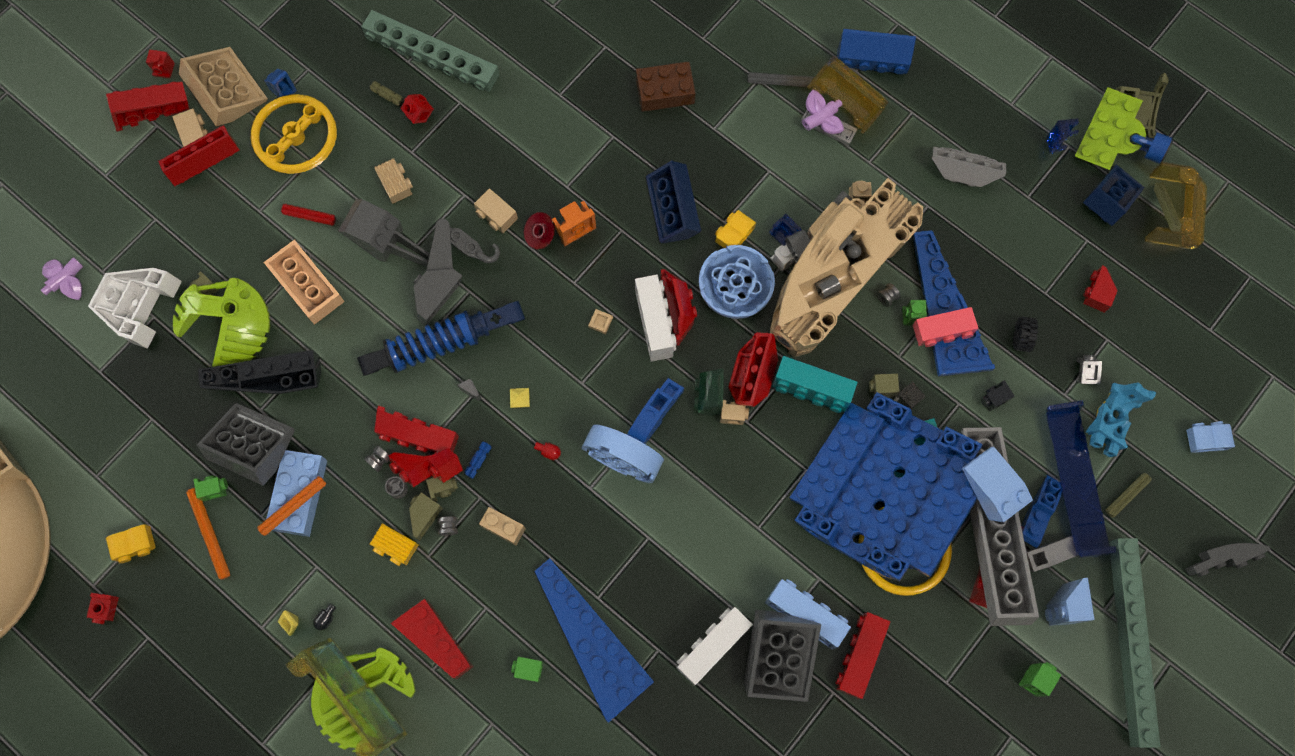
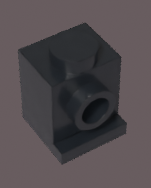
M1003 380L997 386L995 385L986 390L987 394L981 397V402L984 407L992 411L1009 402L1015 396L1006 381Z

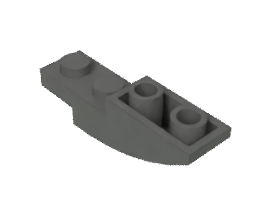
M1254 543L1224 545L1199 553L1198 555L1202 561L1185 568L1188 576L1196 574L1197 577H1201L1210 573L1208 569L1212 567L1218 569L1226 565L1227 568L1235 566L1238 569L1248 565L1247 561L1250 559L1256 561L1265 557L1264 553L1271 549L1269 546Z

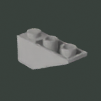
M1075 535L1026 551L1030 572L1056 565L1081 554Z

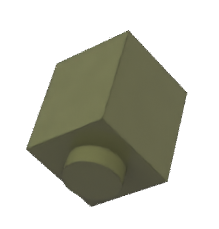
M898 374L874 375L871 381H869V391L873 392V397L876 392L886 397H896L900 392Z

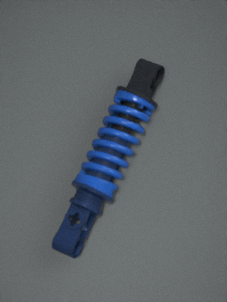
M519 301L509 303L484 314L481 310L473 315H469L467 311H464L454 316L453 323H451L450 319L446 318L444 319V326H441L439 322H435V329L433 330L429 325L424 327L425 332L423 333L420 329H415V339H413L410 332H406V342L404 343L399 335L395 337L396 343L390 339H383L384 349L359 356L357 360L363 376L373 374L389 366L397 374L406 369L407 363L414 367L417 364V359L419 362L425 363L426 354L433 360L436 358V352L440 356H444L446 348L450 353H453L455 345L459 349H464L466 342L470 346L478 345L479 337L484 335L487 337L490 335L489 331L525 319ZM494 314H496L498 317L501 316V319H499L498 324H496L494 321L491 322V319H493Z

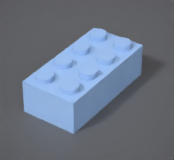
M285 451L279 464L266 519L318 476L324 477L327 460L324 457L295 451ZM320 491L272 531L310 537Z
M781 579L765 601V604L777 612L821 623L819 641L830 649L838 648L851 628L847 624L848 620L839 614L837 616L833 615L827 605L823 603L818 604L813 601L814 597L808 592L797 590V585L792 581Z

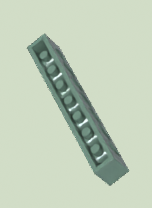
M371 10L361 26L364 36L368 40L377 41L385 48L395 49L399 54H406L417 62H424L432 69L437 68L448 76L453 75L464 83L473 84L479 90L490 92L500 75L497 65L376 11Z

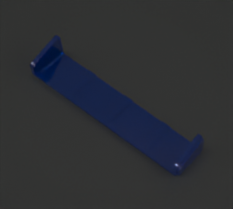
M1082 400L1050 405L1045 412L1076 556L1087 558L1112 555L1116 553V546H1109L1080 410L1084 406Z

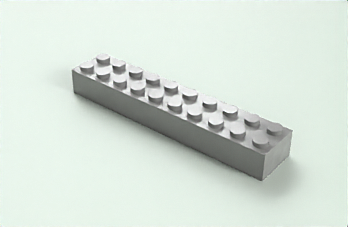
M1001 427L962 428L961 434L983 444L976 457L990 447H995L1008 463ZM977 499L970 511L990 626L1032 625L1039 618L1019 513L1017 512L1005 522L988 520Z

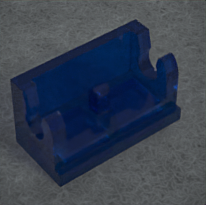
M1078 118L1057 121L1046 137L1050 153L1063 151L1068 147V145H1061L1068 139V136L1078 134L1079 130L1072 131L1074 126L1079 124Z
M784 214L772 226L773 228L769 233L781 245L785 246V238L802 229L787 214Z

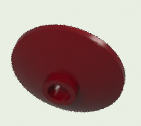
M537 212L529 217L524 227V238L531 248L543 249L551 243L554 237L555 226L548 214Z

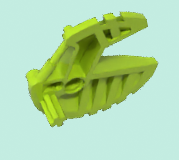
M230 278L228 281L203 286L192 284L181 295L179 300L182 306L177 304L175 307V311L179 316L173 315V331L177 337H182L200 315L223 317L212 367L244 362L246 360L250 361L256 357L253 356L256 352H261L263 347L260 346L262 342L266 343L268 338L265 337L266 332L269 333L270 316L263 297L249 283L238 278ZM226 288L222 297L206 295L200 292L201 290ZM231 304L235 305V311L233 313L229 312V306Z
M378 648L375 652L360 655L334 656L323 666L317 674L313 686L311 708L316 725H321L323 728L320 732L323 736L328 735L331 737L328 741L332 744L336 742L341 744L338 747L344 750L349 747L356 748L352 752L377 750L387 743L361 694L386 683L408 697H413L416 692L413 677L410 672L406 675L407 666L404 662L400 666L398 663L400 658L384 648ZM376 657L374 661L354 672H351L347 666V663ZM347 682L352 685V690L349 694L344 692V685Z

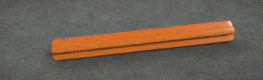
M195 488L189 489L186 494L218 578L221 580L226 579L230 576V572L203 501L197 499Z

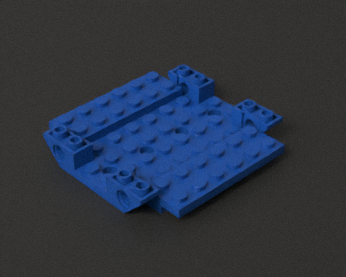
M876 392L867 406V410L850 403L791 494L790 499L803 507L794 521L818 540L883 577L900 581L908 568L915 569L931 577L977 501V497L962 467L976 458L983 444L948 427L943 431L913 416L910 408ZM919 437L926 440L922 445H917L914 441ZM902 469L905 471V475L900 478L894 475L895 471ZM877 502H883L885 507L882 510H876L874 505ZM856 535H863L864 541L858 544L853 541Z

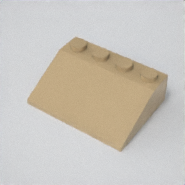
M231 47L180 59V77L215 126L235 121L265 103L268 99Z

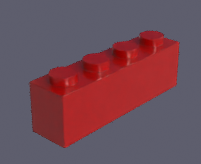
M223 125L158 162L163 173L174 186H177L240 150L231 134Z
M869 612L864 613L863 616L860 615L856 625L859 627L858 632L853 634L850 640L851 651L849 654L846 653L843 659L844 670L842 673L839 672L835 684L838 685L836 690L857 699H863L891 621Z

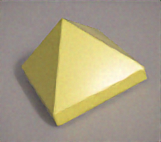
M529 388L510 389V408L530 407Z
M285 610L280 616L278 623L289 636H292L298 626L299 617Z

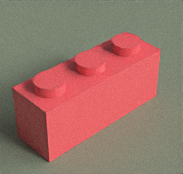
M969 307L916 319L913 323V329L918 345L931 347L940 341L949 343L958 337H962V339L970 338L978 330V325L973 309Z

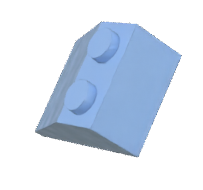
M990 447L962 467L988 520L1005 522L1033 501L1023 480L995 447Z

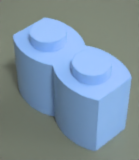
M1223 421L1213 422L1211 426H1205L1204 423L1192 424V428L1186 430L1191 453L1223 451L1235 447L1230 424H1223Z

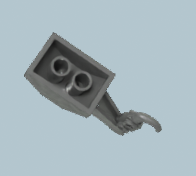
M439 219L436 222L427 270L423 275L419 274L413 282L417 320L425 326L429 324L462 281V275L453 269L451 244L466 256L479 259L485 263H493L500 256V250L496 244L492 245L495 249V254L492 257L485 255L477 241L461 229L451 228L446 219Z

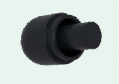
M330 603L325 610L322 609L318 612L313 620L315 629L322 631L328 628L333 621L334 616L332 614L337 608L335 605Z

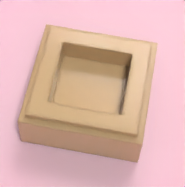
M595 309L588 327L606 334L613 316Z

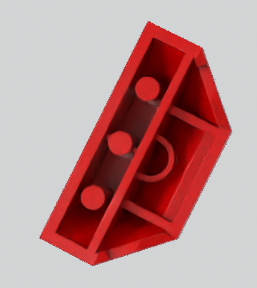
M661 269L660 277L664 285L668 313L672 320V331L676 337V346H678L693 326L694 319L697 317L696 307L691 304L693 293L692 289H688L687 283L667 270Z
M756 332L753 338L738 352L728 386L737 405L755 407L768 396L778 362L774 334Z

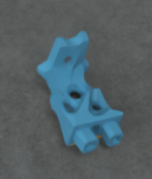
M1139 382L1127 385L1112 383L1108 398L1098 407L1095 420L1086 430V433L1091 436L1089 444L1094 448H1101L1104 445V455L1107 457L1117 456L1119 450L1128 447L1125 437L1131 425L1128 421L1130 410L1140 408L1143 402L1153 400L1156 392L1143 388ZM1115 410L1119 413L1117 418L1113 416Z

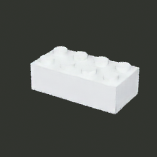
M658 275L635 279V293L651 362L673 357V352L676 351L677 345L675 334H671V327H673L671 316H667L668 303L667 299L664 298L663 281H659Z
M736 607L732 610L727 608L719 617L721 622L718 625L713 623L706 630L707 637L704 640L699 638L691 646L693 651L689 655L685 653L677 661L679 666L676 669L693 686L707 674L753 625Z

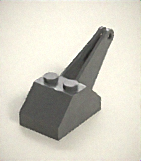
M363 199L355 200L338 230L340 233L379 261L386 262L391 253L425 267L428 266L430 253L401 234L403 228L397 218L388 211ZM396 242L401 243L422 257L396 246Z

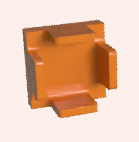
M575 201L560 209V214L565 220L561 226L555 217L552 218L555 230L564 246L596 229L595 213L591 208H588L585 201L580 202L581 209Z

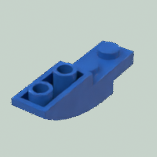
M668 378L660 389L657 388L627 435L646 444L662 423L664 416L684 392V387Z
M1048 475L1036 493L1021 524L1023 526L1024 541L1035 548L1042 541L1050 517L1055 512L1065 487L1064 484Z

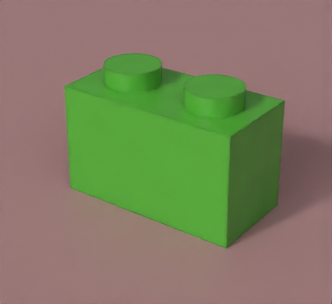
M1048 662L1031 664L1019 685L1036 697L1050 696L1061 674L1056 671L1057 668Z

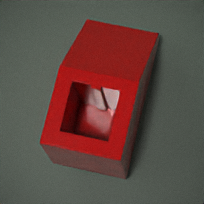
M1102 265L1097 271L1094 270L1090 277L1092 283L1084 292L1083 296L1086 298L1083 304L1105 313L1113 304L1117 288L1107 268Z

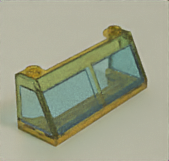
M332 638L302 650L286 664L294 676L303 677L310 672L360 735L362 740L356 746L357 756H384L408 735Z

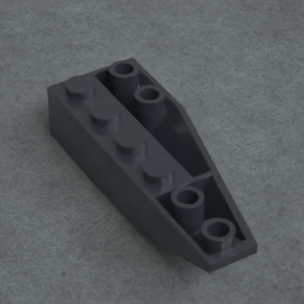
M314 350L198 369L201 389L285 394L318 388L322 374L320 356Z

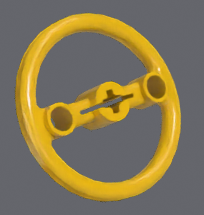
M291 94L274 99L260 110L253 121L250 138L254 152L267 167L281 173L294 174L311 170L328 157L335 145L337 128L333 115L322 102L307 95ZM287 104H306L301 118L297 122L290 121L284 124L282 128L284 136L277 144H270L266 148V152H264L260 144V130L268 115L277 108ZM321 116H324L328 126V136L321 151L315 157L300 164H281L285 158V151L291 145H301L305 140L304 131L310 124L318 123Z
M863 535L859 536L858 544L864 541ZM950 544L935 574L926 582L915 586L892 584L875 571L864 565L862 566L869 578L885 591L903 596L921 594L932 589L944 578L951 562L952 547Z

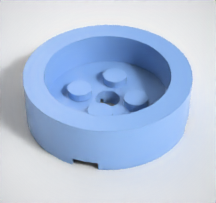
M593 425L582 445V450L587 451L588 449V455L603 465L623 475L636 476V480L646 483L654 482L664 461L659 453L646 444L627 434L602 425Z

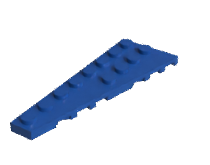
M933 231L915 232L912 236L923 297L926 300L927 317L968 308L962 294L959 293L955 279L948 269L947 261L945 262L940 252L941 248ZM979 330L970 338L962 339V337H958L952 342L944 343V341H940L932 346L938 376L993 371L995 369V365L992 364L988 355L989 352L984 347L980 338Z
M549 558L535 570V573L606 721L609 723L653 684L654 681Z

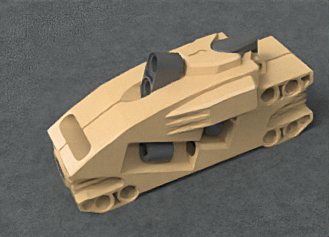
M889 178L885 180L866 203L859 198L853 199L845 191H842L822 212L807 233L801 230L785 238L786 245L796 264L781 288L773 313L770 333L775 335L779 343L789 349L788 353L791 356L797 357L812 352L834 328L839 314L887 258L893 257L921 226L923 206L918 202L912 206V202L908 201L903 195H899V191L895 192L896 184Z

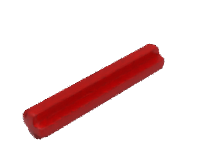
M283 204L281 209L284 215L327 225H334L336 217L333 214L289 204Z

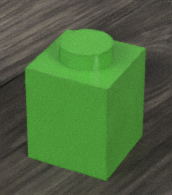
M518 657L517 661H513L511 673H514V678L540 682L543 661Z

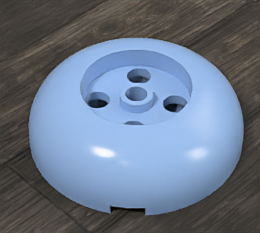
M730 245L713 252L703 263L699 274V289L705 303L719 315L733 319L747 318L761 311L771 299L775 286L774 272H772L768 260L755 249L742 245ZM733 271L734 274L729 277L726 272ZM750 277L752 282L746 283L744 278ZM726 287L728 291L722 292L720 291V288ZM743 293L745 298L740 299L738 294Z

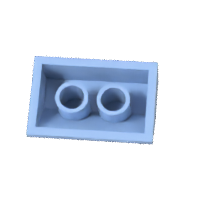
M1088 578L1068 582L1060 587L1046 605L1045 617L1049 621V626L1076 624L1094 620Z

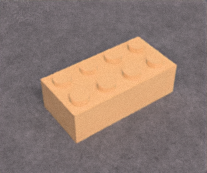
M295 240L263 262L314 325L345 302Z

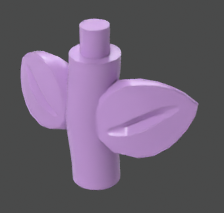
M812 90L806 99V108L811 115L802 120L804 128L810 131L821 125L823 131L828 134H838L844 131L841 120L834 116L838 112V108L842 106L841 100L830 101L826 104L823 96L818 91Z
M74 257L65 266L58 260L48 261L42 269L43 276L48 280L44 282L46 286L41 291L48 295L51 291L56 292L60 288L61 293L65 296L80 300L82 285L75 275L83 266Z

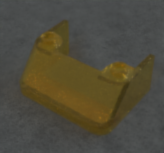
M834 56L807 86L809 89L812 87L813 90L818 91L820 94L827 93L835 101L841 100L842 106L853 115L855 120L853 123L859 129H862V134L867 131L888 104V101L878 91Z
M1161 162L1150 174V178L1186 184L1184 217L1179 219L1182 227L1179 232H1172L1168 228L1156 227L1145 237V241L1195 249L1204 241L1207 185L1193 167Z

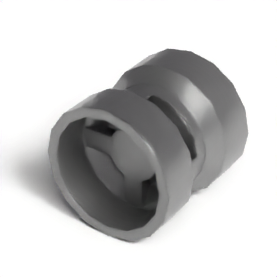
M378 445L374 448V452L371 455H367L364 458L377 472L382 469L384 463L390 461L389 455Z
M395 476L386 481L385 490L393 498L401 499L406 496L408 486L400 477Z

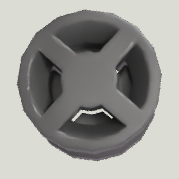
M888 283L885 289L877 292L878 299L886 307L891 306L894 300H898L901 297L898 289L891 283Z
M441 517L437 519L440 525L438 535L449 536L458 534V529L456 528L457 517Z

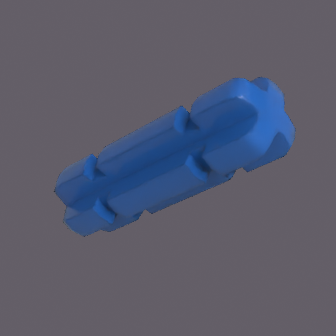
M486 442L480 444L479 451H476L469 463L470 466H467L464 471L466 476L470 478L475 477L476 470H479L486 458V453L488 454L491 450V445Z

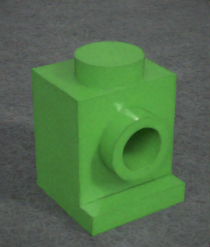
M910 300L907 306L902 307L903 325H913L916 319L927 317L926 300Z
M208 476L204 478V481L198 478L193 479L196 497L201 501L227 495L226 489H228V484L225 478L220 479L217 476Z

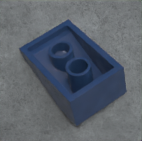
M1116 164L1083 203L1090 210L1098 214L1103 221L1113 226L1127 212L1145 187Z

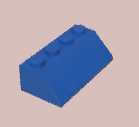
M843 29L838 45L836 66L844 69L856 68L862 71L874 70L881 73L907 74L912 61L916 36Z

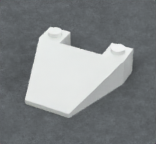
M156 268L105 273L88 307L118 336L148 349L156 331L144 324L159 295L174 298L182 281L169 272Z

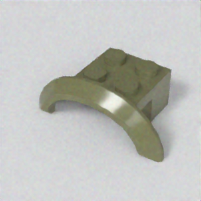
M1166 73L1161 74L1153 92L1141 91L1140 88L1126 86L1116 88L1119 92L1143 100L1135 119L1143 124L1146 136L1152 139L1155 136L1159 104L1169 81Z

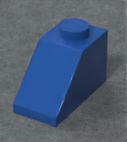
M276 69L264 80L269 90L278 98L294 94L297 91L289 75L284 70Z

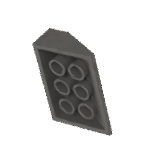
M235 403L200 440L197 446L205 459L264 486L276 472L295 430L288 425Z
M756 610L743 684L747 697L808 702L821 623L776 611Z

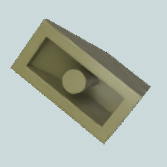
M420 493L419 496L416 495L411 500V507L409 508L413 536L419 541L443 510L438 503L423 493Z

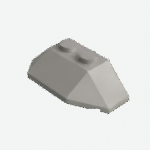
M933 147L932 160L944 179H948L951 182H961L972 187H982L1006 175V163L952 148Z

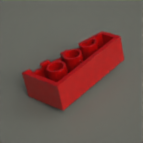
M423 599L391 623L453 679H458L473 668V665L428 600Z

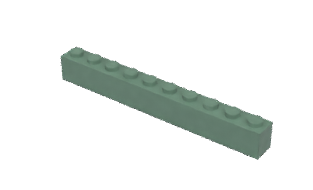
M1118 538L1109 541L1130 747H1161L1138 538Z

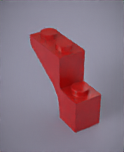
M448 448L429 456L397 452L388 456L392 472L394 474L398 473L404 483L408 482L413 487L430 476L434 479L438 478L444 483L463 471L458 456Z

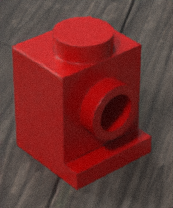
M149 49L146 63L153 71L152 76L170 79L175 62L167 52Z
M91 593L87 618H92V623L105 624V620L113 621L119 597Z

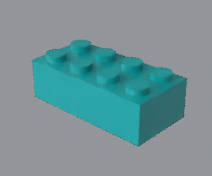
M783 356L772 387L780 393L785 394L788 392L797 399H807L816 406L824 405L830 407V410L833 412L841 413L845 412L850 405L858 382Z

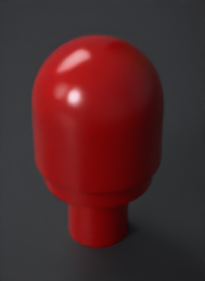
M539 442L535 444L534 449L541 451V455L545 458L556 460L561 455V450L557 445L547 442L545 445Z

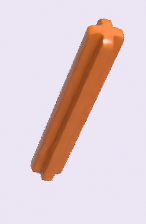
M320 476L315 478L257 527L258 531L266 536L326 485L324 479Z

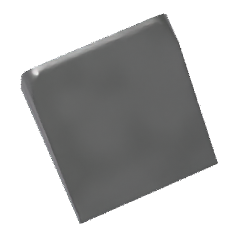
M468 379L457 385L462 392L477 401L481 400L472 380Z

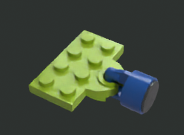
M1107 87L1075 157L1110 170L1117 154L1127 155L1137 150H1142L1146 152L1145 159L1160 164V162L1164 161L1173 140L1172 137L1156 132L1153 139L1147 137L1145 127L1139 120L1135 119L1143 100Z

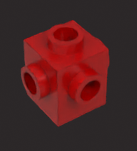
M421 94L408 95L400 108L413 124L426 122L434 110L427 99Z

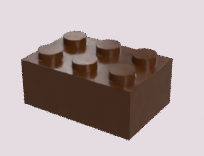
M690 62L636 69V82L642 112L695 104L696 93Z

